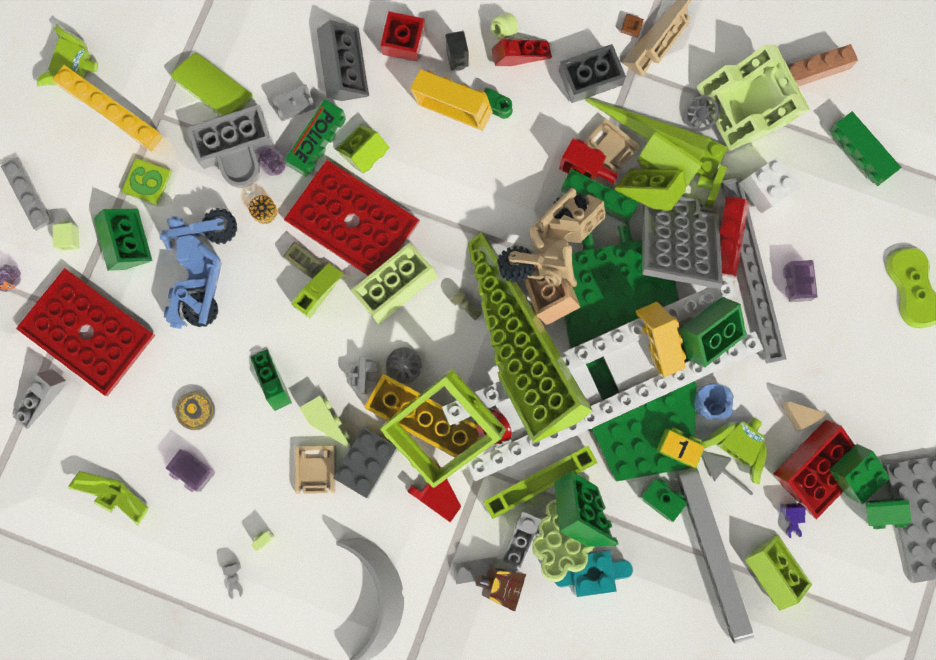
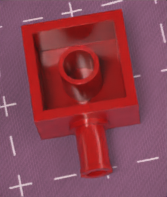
M574 138L562 156L559 170L567 174L573 169L593 180L600 176L612 184L615 183L619 173L604 166L606 155L601 150L593 149L587 146L584 141Z

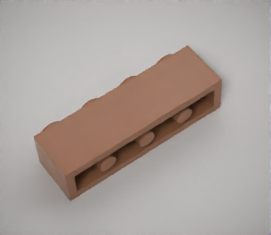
M852 44L787 66L799 87L850 70L858 61Z

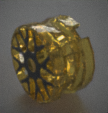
M258 195L249 203V213L256 222L268 224L276 218L278 210L270 197Z

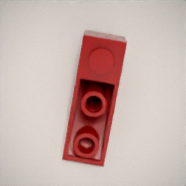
M501 39L491 49L495 66L511 67L552 58L549 42L545 40Z

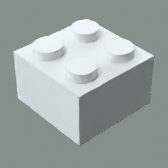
M777 157L739 183L760 213L770 209L799 188Z

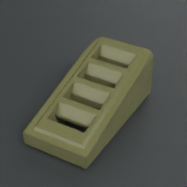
M295 241L282 257L311 279L325 265ZM295 250L299 251L294 259L290 257ZM303 254L305 257L300 263H297L296 261ZM309 258L311 262L304 268L303 264ZM314 263H316V268L312 271V273L309 272L308 270L311 268V266Z

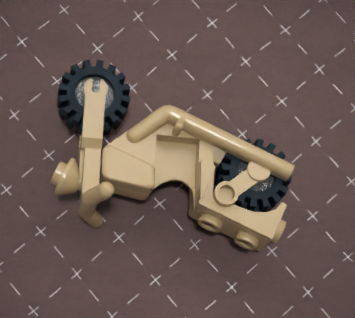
M570 188L565 194L561 195V198H556L553 206L529 229L532 250L535 254H532L531 251L529 252L527 248L524 249L522 246L517 249V246H513L514 249L509 247L507 252L503 250L502 255L499 254L497 263L501 277L505 278L508 282L511 279L515 283V280L522 282V278L525 280L528 278L541 280L545 276L547 283L559 286L561 278L567 279L570 286L575 287L577 281L574 277L572 266V246L568 242L581 243L603 221L606 214L604 201L588 194L586 202L582 195L577 196L574 188Z

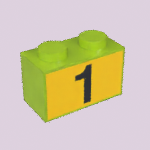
M665 429L656 451L687 466L696 468L706 446L701 445V440L690 436L688 439L682 436L683 432L678 429Z

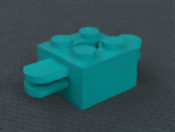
M610 550L587 553L588 562L583 570L578 572L567 571L562 580L554 583L560 588L573 586L576 597L617 592L615 580L629 578L633 573V567L625 559L612 560Z

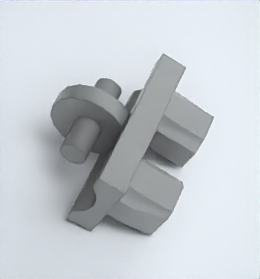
M359 357V373H357L358 366H352V373L346 374V378L352 379V386H357V379H359V393L367 394V392L374 391L377 385V379H367V372H377V361Z

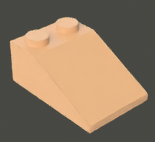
M545 276L541 280L533 278L524 279L536 316L546 325L580 308L575 291L567 279L561 278L559 286L547 283Z

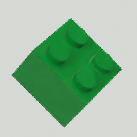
M856 444L829 469L845 495L862 505L890 479L874 451L859 444Z

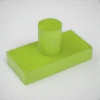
M720 165L714 179L700 176L697 186L710 190L705 205L710 207L714 205L727 167Z

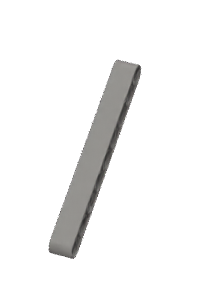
M697 467L676 472V477L682 495L685 497L684 501L687 502L686 507L730 638L734 644L754 638V633Z

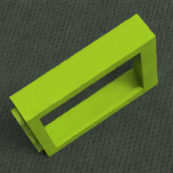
M451 369L388 419L380 430L397 447V450L407 458L412 467L417 469L424 480L434 488L499 441L504 435L506 428L457 373ZM445 386L487 434L446 465L439 468L398 422Z

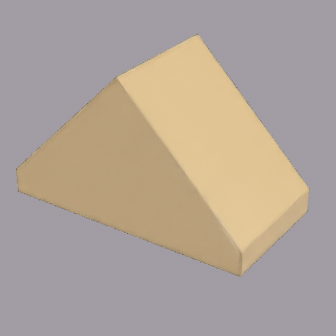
M790 401L784 402L782 405L796 431L814 424L827 415V413Z

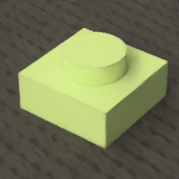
M261 531L253 538L255 542L251 546L255 551H259L275 536L270 531L265 533Z

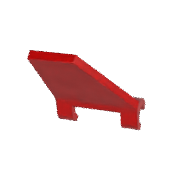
M445 479L434 488L427 483L422 491H419L413 485L407 491L450 523L462 507L448 479Z

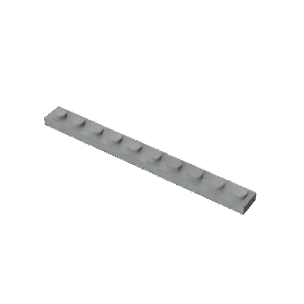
M741 177L722 181L721 186L725 201L726 197L746 199L744 189L739 184L742 181ZM748 208L740 262L760 342L763 347L765 362L768 364L783 361L787 358Z

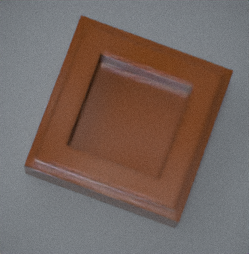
M626 14L620 33L638 38L644 19Z

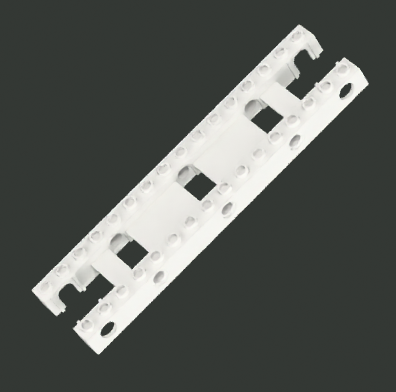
M728 278L723 280L721 289L708 287L663 308L671 316L676 317L679 323L677 330L682 338L680 328L692 320V316L704 311L721 297L734 300L733 297L738 296L731 279ZM641 318L561 353V357L593 411L577 424L536 443H533L500 381L474 392L487 408L496 405L497 410L507 418L512 435L510 442L499 447L494 446L491 452L475 457L467 463L473 480L477 481L763 350L756 332H747L746 337L705 368L688 360L685 363V369L663 377L654 365L648 348L650 344L648 333L643 334L642 328L645 325ZM604 357L619 390L618 393H615L616 395L602 400L586 366L587 363ZM457 400L441 407L449 425H457L459 421L471 416Z

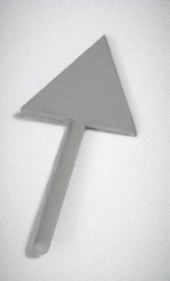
M703 452L702 458L714 481L723 473L749 495H753L750 489L725 470L732 459Z

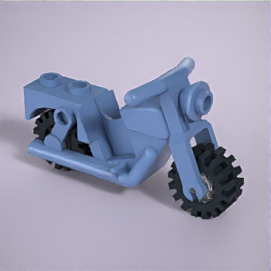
M216 208V210L211 209L209 213L205 214L202 222L192 223L188 226L183 222V218L172 216L171 219H167L170 229L160 232V239L164 242L166 249L172 248L171 239L176 240V259L179 264L186 267L189 273L186 281L176 282L174 288L170 287L168 299H171L169 307H165L164 318H166V322L170 323L172 328L182 329V326H188L180 316L181 303H183L182 312L184 318L193 326L208 327L217 318L218 305L214 296L222 263L220 257L195 237L205 236L210 242H215L219 245L220 243L226 244L227 241L230 242L236 235L237 222L232 213L224 208L223 210H220V208ZM206 288L205 292L197 291V293H191L190 295L187 292Z

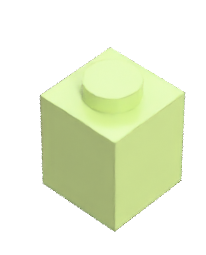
M61 221L59 224L52 225L54 248L59 251L80 249L79 228L70 221Z

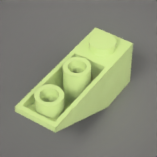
M319 395L300 407L311 426L346 447H352L350 435L347 431H342L340 427L342 422L337 414L333 416L330 411L332 405L327 398L323 399Z

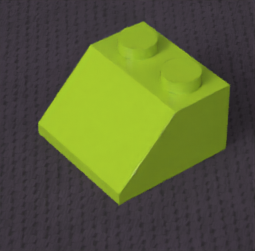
M360 124L335 150L356 170L364 174L373 167V164L386 154L390 147L378 132Z

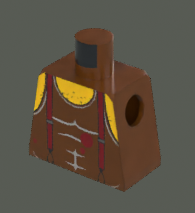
M489 568L487 576L479 574L475 584L483 588L482 596L512 611H516L526 574L512 569Z

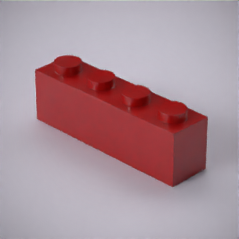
M726 197L720 229L722 276L736 277L749 208V202L744 198Z

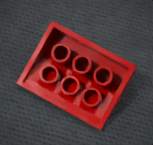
M826 419L773 475L782 487L817 520L843 493V490L829 469L849 452L855 444L841 425Z

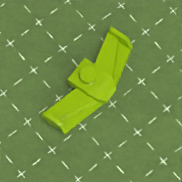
M79 471L68 485L70 490L97 496L94 504L111 513L117 506L137 526L140 525L149 509L124 483L117 479Z

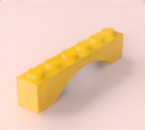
M63 65L52 79L58 87L105 117L150 152L161 141L162 136L157 130L67 66Z

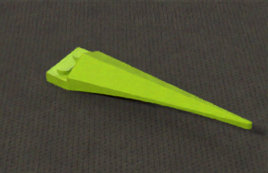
M586 98L587 103L620 122L648 142L656 131L701 161L703 164L695 174L697 176L702 175L713 179L728 147L711 140L709 137Z

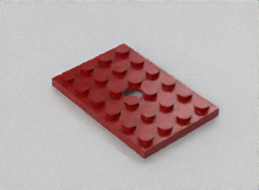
M329 160L325 161L284 218L286 223L366 276H369L400 251L420 222L418 218ZM348 215H357L359 217V224L356 227L349 228L346 226L345 219Z
M66 268L62 270L16 327L19 332L106 397L109 396L156 336ZM85 325H90L94 331L89 339L81 338L80 329Z

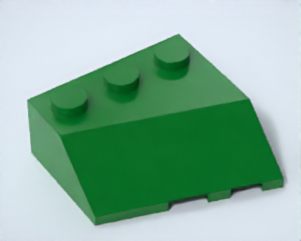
M573 471L554 481L560 532L587 547L616 546L619 544L617 538L612 537L610 528H612L611 521L607 520L603 510L606 507L598 486Z

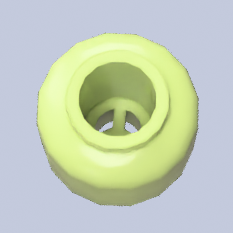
M508 12L496 16L491 23L493 35L498 39H507L515 35L518 31V22L515 16Z

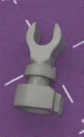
M240 562L222 567L223 575H228V578H226L230 587L228 596L231 599L234 598V589L239 591L240 597L243 595V588L237 581L239 577L236 575V572L241 569Z

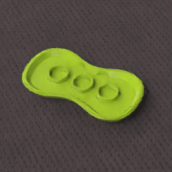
M903 247L894 250L887 257L886 270L899 291V309L902 319L912 328H927L935 325L936 292L933 290L929 279L930 264L928 257L917 247Z

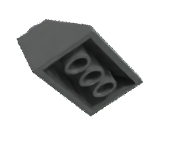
M329 20L317 29L327 98L345 101L368 97L369 91L359 28Z

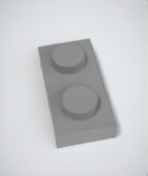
M492 557L453 564L456 584L476 581L479 574L487 576L488 569L494 568Z

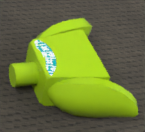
M57 23L53 29L59 38L48 68L49 72L38 76V87L46 85L57 86L52 79L63 65L83 79L87 71L96 73L98 70V62L91 61V55L85 42Z
M752 417L748 424L743 421L739 423H725L709 437L701 441L700 444L706 446L705 448L716 445L737 461L749 467L752 483L760 485L762 471L767 458V447L764 443L765 437L758 432L762 425L760 420Z

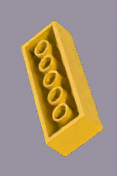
M383 374L364 408L387 421L419 396L420 393ZM429 398L398 422L408 433L454 458L481 439L477 431V424L464 419L459 421L457 425H449L441 408L443 406Z

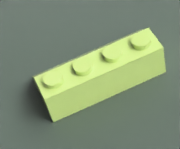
M408 243L355 286L351 292L378 325H380L435 280L437 275L427 260L411 243Z

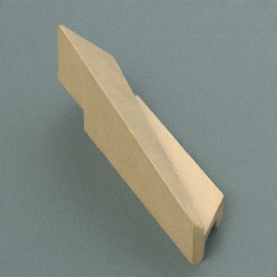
M676 0L621 60L622 64L638 75L644 76L652 61L653 63H659L689 24L690 16L687 15V6L691 3V0Z

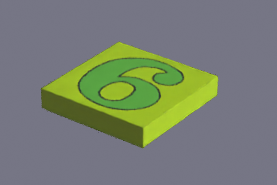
M135 158L121 192L158 206L172 172Z

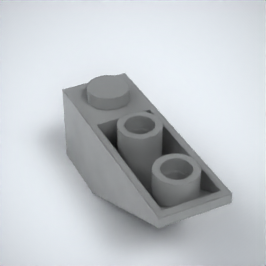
M53 369L36 374L13 418L26 429H29L57 397L66 380Z
M527 501L525 502L502 561L521 568L541 522L544 508Z

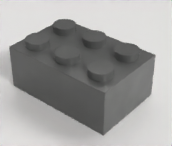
M613 44L561 61L559 66V74L571 103L623 86L626 79Z
M363 427L333 479L369 499L395 456L397 447Z

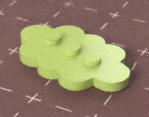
M556 499L548 503L546 517L541 519L538 526L539 535L535 537L532 544L533 554L542 560V575L545 579L552 582L562 580L567 571L578 572L583 570L588 562L587 553L594 549V547H587L559 531Z

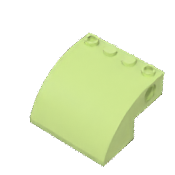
M764 45L739 64L725 65L696 86L701 96H709L717 102L720 112L716 125L729 150L752 143L780 129L810 110L777 45ZM708 100V105L713 103L712 101ZM711 108L710 112L716 110V108Z

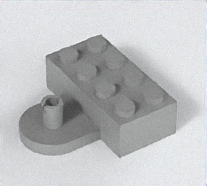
M260 105L187 128L200 166L206 169L219 164L223 178L228 184L236 188L248 187L258 179L260 165L256 152L274 146Z

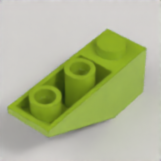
M328 263L300 291L291 305L310 319L344 273Z

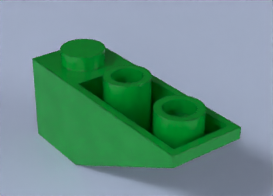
M266 349L251 356L250 358L264 396L272 409L277 411L291 404L292 401L269 350Z

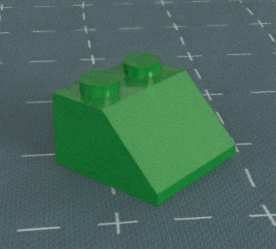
M908 498L870 500L865 502L868 525L873 526V529H886V525H894V528H905L907 524L912 523Z

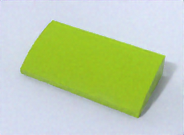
M197 52L182 62L170 75L174 82L221 117L242 110L253 97L252 93Z

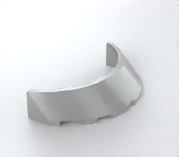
M359 538L336 541V546L348 550L366 566L377 589L379 610L375 629L362 651L357 656L350 658V660H371L389 645L400 626L404 611L402 581L397 569L388 556L374 545Z

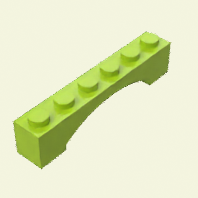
M589 445L484 500L483 503L491 518L494 519L553 487L554 481L570 471L578 474L598 462Z

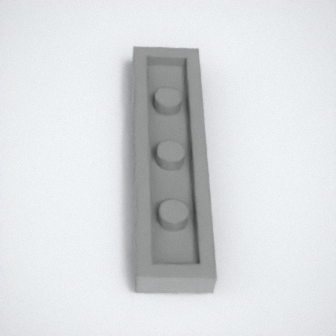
M15 158L2 165L1 168L33 229L37 231L52 223L53 221L21 160Z

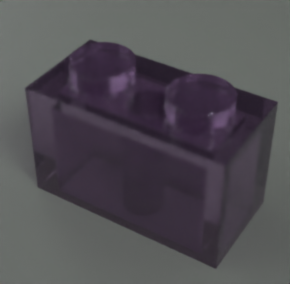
M813 260L790 261L783 268V276L787 282L785 294L789 302L812 301L818 298Z
M179 449L166 466V469L170 471L168 475L177 481L179 479L185 483L184 487L191 492H201L215 474L213 470L184 449Z

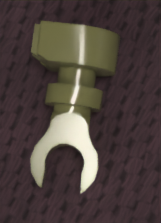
M462 290L458 291L450 302L454 306L459 303L461 305L460 308L462 310L465 309L470 317L476 321L482 313L470 304L468 299L464 298L466 294Z

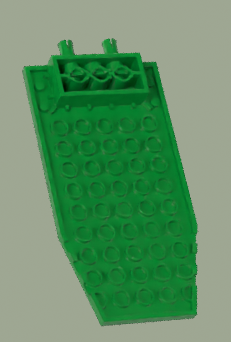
M629 224L617 226L621 241L618 245L597 248L594 246L591 232L582 241L583 250L572 253L573 272L577 281V285L573 289L580 308L564 316L570 349L639 319L640 317L636 314L638 309L655 302L665 307L679 301L674 280L642 275V240H632ZM682 343V344H681V348L683 349V351H684V353H685V355H686V351H685V348H684L683 343ZM604 357L586 364L602 400L616 395L615 393L619 392ZM695 381L591 428L616 482L690 468V466L657 452L656 449L665 429L671 430L675 428L682 431V436L688 439L690 436L694 437Z

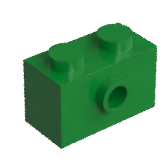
M660 478L658 480L652 479L638 498L669 522H674L687 505V502L683 500L685 497L676 490L672 492L668 489L669 485Z

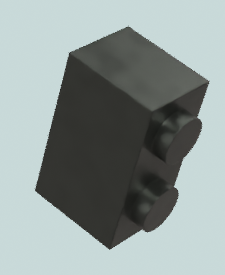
M464 30L445 34L446 52L450 69L456 71L465 69L469 65V51Z

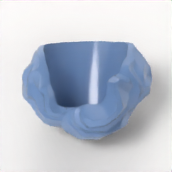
M711 383L702 386L696 392L694 400L695 410L707 419H726L733 413L734 395L726 385Z

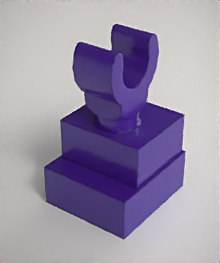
M800 503L780 504V512L785 515V520L789 522L786 535L791 538L792 531L796 530V535L801 537L802 531L799 529L798 523H805L806 508Z

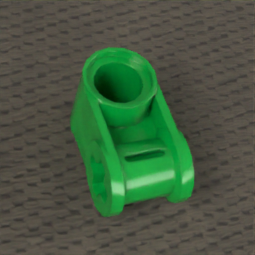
M490 88L483 90L487 95L493 115L502 119H507L512 115L513 109L510 98Z

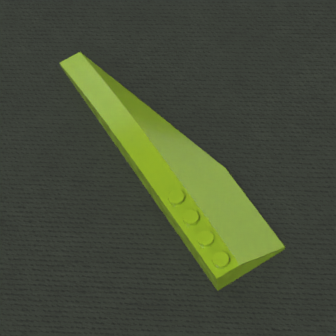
M480 232L467 244L472 264H474L476 270L474 274L479 283V295L482 296L483 300L481 304L487 330L490 331L491 335L490 343L494 347V360L499 369V372H497L498 377L533 443H536L577 424L593 410L516 281L513 283L510 279L508 282L505 278L501 277L497 263L499 255L484 233Z

